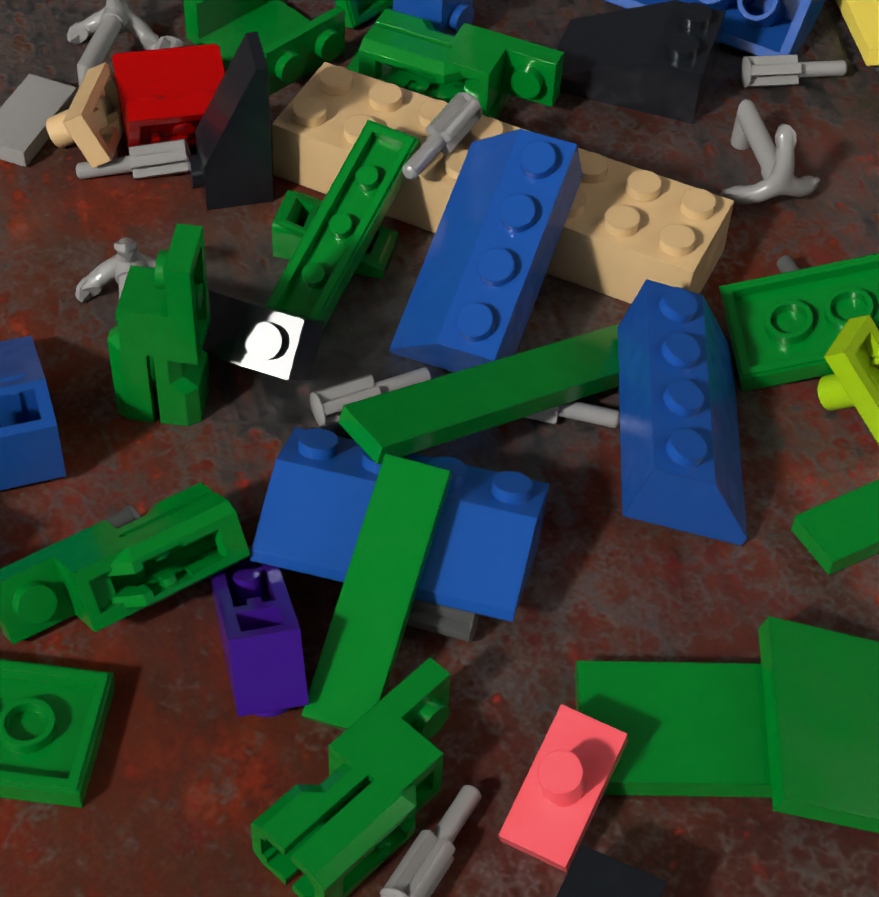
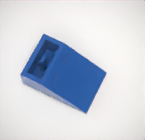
M32 335L1 341L0 491L66 477L58 426L46 378Z

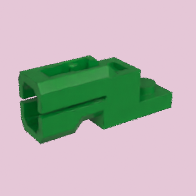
M385 8L375 21V25H372L361 42L359 48V73L447 103L457 93H468L478 100L482 107V115L487 117L502 92L552 107L560 95L564 52L464 23L457 34L453 36L436 31L430 20Z
M177 223L169 250H159L155 268L130 265L116 308L117 326L109 331L107 342L117 412L128 420L154 422L156 411L152 383H156L161 423L191 426L202 422L210 392L208 353L202 350L210 323V306L203 226Z
M200 482L156 503L145 516L118 529L107 520H103L1 568L0 626L4 636L14 645L74 615L80 618L92 631L97 632L247 559L250 556V552L237 513L226 498L216 492L214 493L212 489Z
M429 657L328 745V778L320 785H294L251 823L253 852L268 870L285 885H288L301 872L304 873L292 885V891L298 897H347L415 834V814L441 791L444 753L428 740L442 728L449 716L450 708L448 704L451 674Z

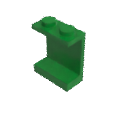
M183 0L186 38L195 45L217 44L220 47L223 65L227 68L245 34L258 32L268 66L269 96L321 67L324 62L332 61L345 53V10L339 6L310 21L281 0Z

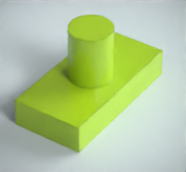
M864 315L849 319L825 354L824 358L834 374L821 377L817 391L820 403L828 411L855 407L879 444V330L870 315Z

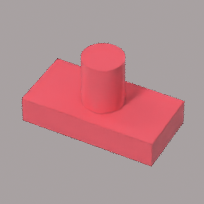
M561 704L498 835L500 841L567 873L628 743V734Z

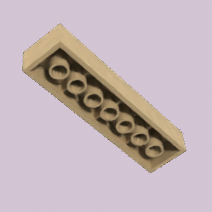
M324 62L272 123L274 176L327 194L367 120L419 138L422 146L425 139L429 136L425 128L448 103L351 71L342 66ZM482 115L449 154L444 155L440 151L416 179H405L386 216L436 233L471 143L522 128ZM578 148L583 177L546 273L630 304L634 301L646 279L700 294L724 251L734 200L604 157L598 153Z

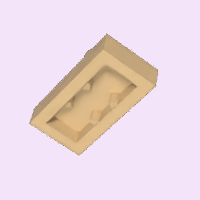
M106 62L87 70L69 109L48 117L46 120L47 132L52 142L59 148L76 143L92 168L112 160L124 132L115 76Z

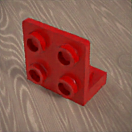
M217 44L115 53L112 56V66L128 155H130L128 147L178 139H186L189 148H196L195 130L225 74L220 47Z

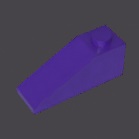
M248 546L250 555H251V547H252V546ZM249 556L247 559L211 576L210 583L238 717L253 714L259 717H273L285 713L290 708L309 705L300 626L280 568L250 561Z

